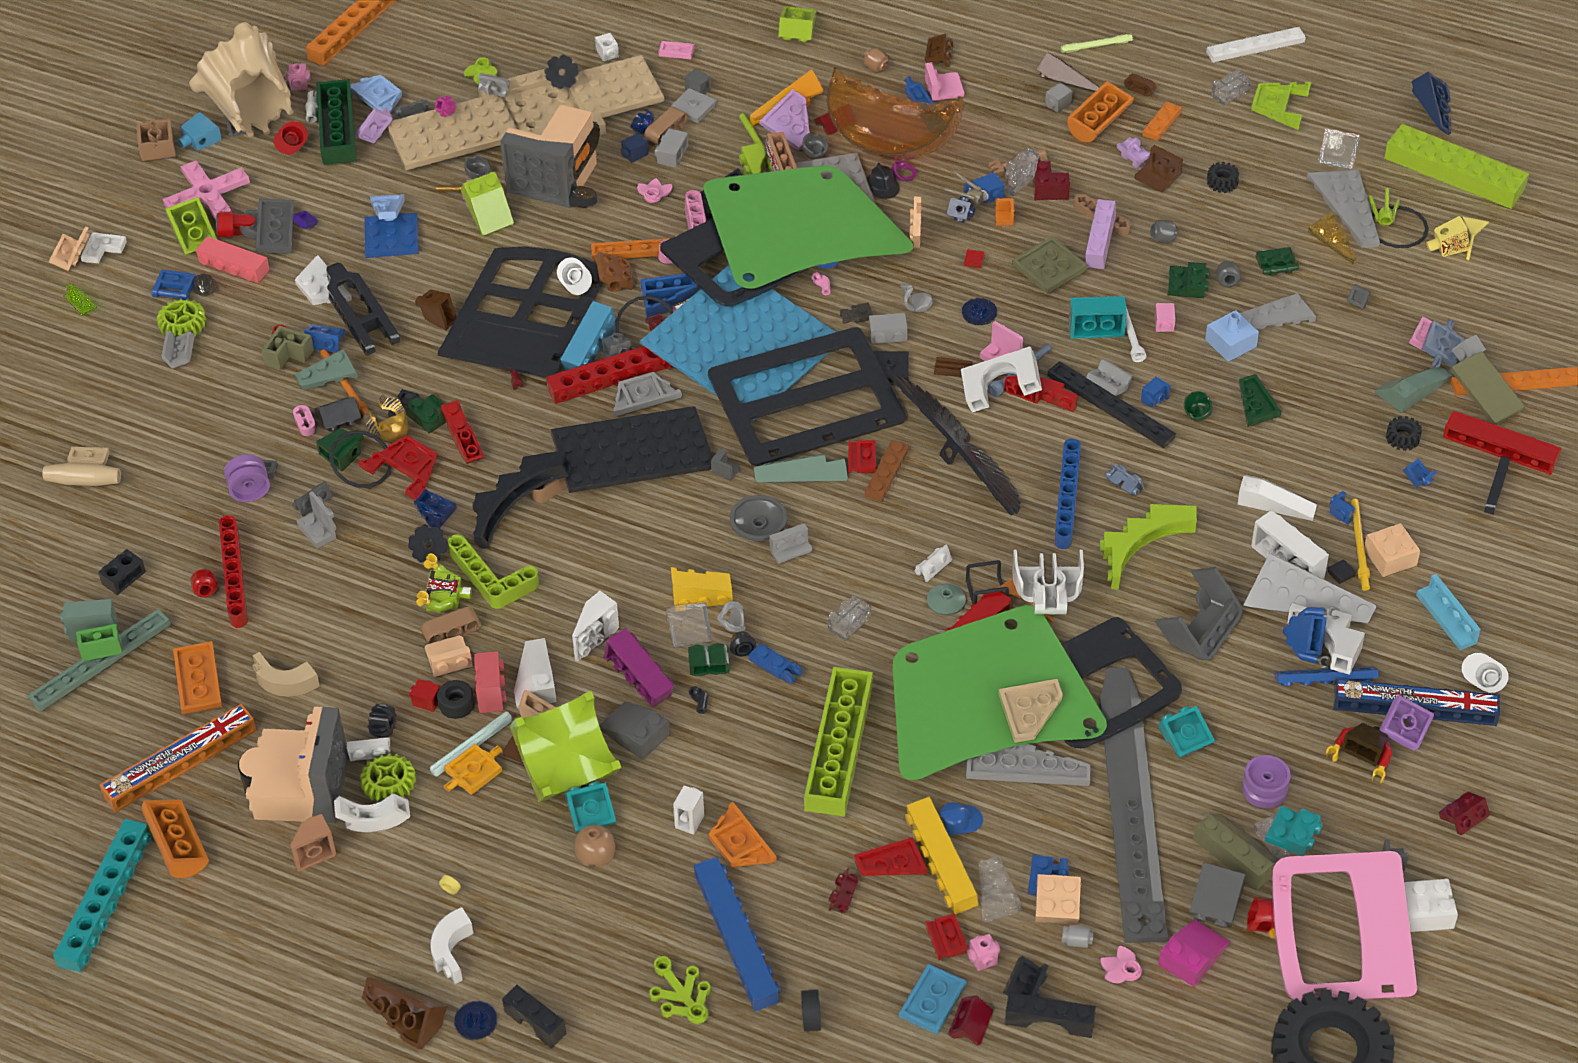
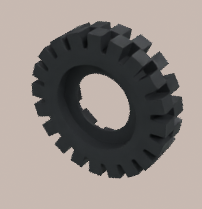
M1320 990L1319 997H1316L1312 991L1303 994L1302 1001L1298 998L1292 1000L1288 1004L1287 1010L1283 1009L1278 1016L1271 1042L1272 1063H1318L1310 1054L1308 1042L1315 1031L1326 1027L1338 1028L1348 1033L1354 1039L1357 1046V1055L1352 1063H1393L1395 1042L1393 1035H1389L1391 1028L1387 1020L1379 1021L1381 1012L1374 1006L1367 1010L1365 1008L1366 1000L1357 996L1353 1002L1349 1001L1350 993L1340 990L1337 998L1332 997L1331 990Z

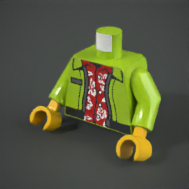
M428 554L424 566L428 569L432 567L434 569L430 571L426 592L419 591L416 596L418 598L416 601L417 605L423 606L425 604L426 611L443 613L448 610L457 609L460 598L471 599L472 588L462 587L459 575L454 574L440 563L437 564V557L434 554Z

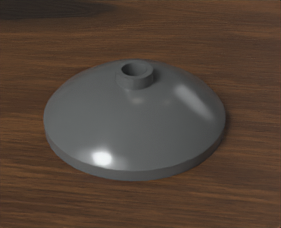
M766 495L748 496L733 506L730 512V524L735 533L742 538L751 541L769 540L770 535L784 530L787 524V511L783 504L773 497Z

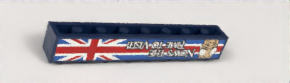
M1336 679L1334 686L1333 710L1387 715L1394 698L1400 695L1434 713L1432 720L1497 726L1500 716V695L1349 679Z

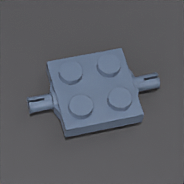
M1448 320L1446 326L1433 321L1429 326L1421 349L1434 356L1432 365H1435V368L1440 367L1441 361L1450 367L1457 363L1458 359L1452 349L1465 339L1453 331L1455 322H1452V320Z

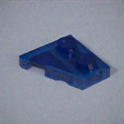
M426 489L414 501L416 509L428 526L436 525L439 529L457 509L456 503Z

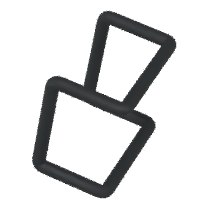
M1000 560L968 564L966 566V584L972 604L977 603V595L1001 591L1009 597L1008 587L980 590L973 594L969 580L970 568L997 564V578L1001 586L1003 581L1001 578Z

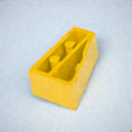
M671 567L675 610L724 605L727 602L733 601L729 573L706 571L705 574L695 573L692 569H688V572H683Z

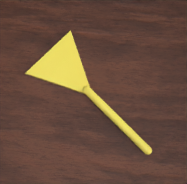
M1463 217L1471 235L1470 249L1466 256V260H1469L1474 236L1489 222Z

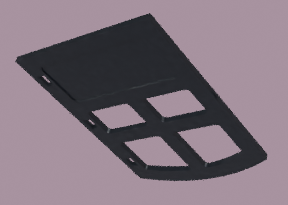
M538 247L494 248L437 352L438 356L505 370H516L520 373L545 378L557 374L562 365L561 357L603 284V281H600L597 264L583 257L553 249ZM566 258L578 259L590 272L592 283L596 284L595 288L590 287L588 291L581 294L579 299L542 293L555 266ZM503 261H543L529 289L492 283ZM485 295L521 301L513 317L477 311ZM536 305L572 311L564 327L528 321ZM573 319L578 320L576 325L572 324ZM554 356L559 357L557 362L553 361Z

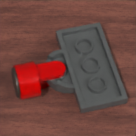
M259 198L258 210H246L244 215L219 211L216 215V236L219 238H233V236L244 235L250 239H256V252L291 254L294 200Z

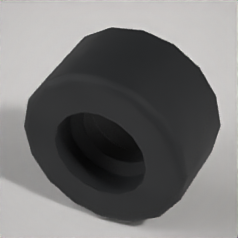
M451 680L444 683L438 690L439 710L444 716L459 719L469 715L475 705L473 690L468 683L461 680ZM453 698H462L458 701H450Z

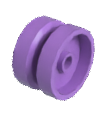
M244 454L231 459L225 465L224 474L228 490L234 500L240 502L255 501L269 491V478L264 461L260 457Z
M1260 755L1249 761L1245 768L1242 791L1246 800L1262 809L1274 808L1282 804L1286 799L1291 778L1290 769L1287 764L1271 755Z

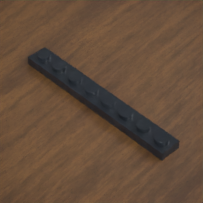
M1059 361L1048 370V377L1064 383V387L1160 447L1165 448L1175 439V432Z

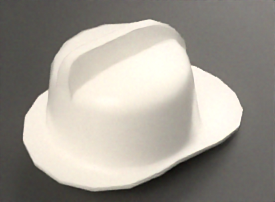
M566 258L559 264L557 276L570 293L581 295L588 291L592 283V276L578 259Z
M1483 653L1469 655L1462 664L1464 677L1470 683L1488 693H1496L1502 690L1508 682L1507 669L1501 663Z

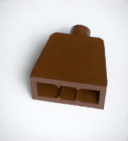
M428 290L423 296L416 298L415 304L421 307L425 320L444 330L453 325L457 316L449 293Z

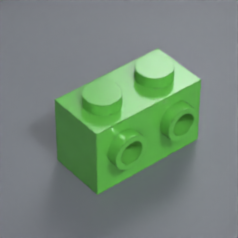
M116 624L76 632L82 661L122 654L121 639Z

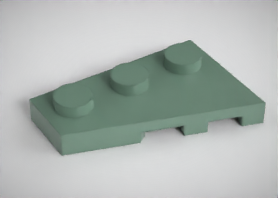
M344 349L295 374L303 390L323 386L326 382L333 380L340 382L346 377H358Z

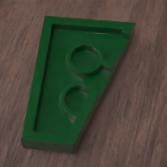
M1256 374L1239 379L1247 427L1281 417V410Z

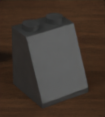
M1203 862L1190 908V915H1193V919L1205 922L1206 919L1214 921V925L1226 928L1227 925L1232 927L1246 882L1245 874Z

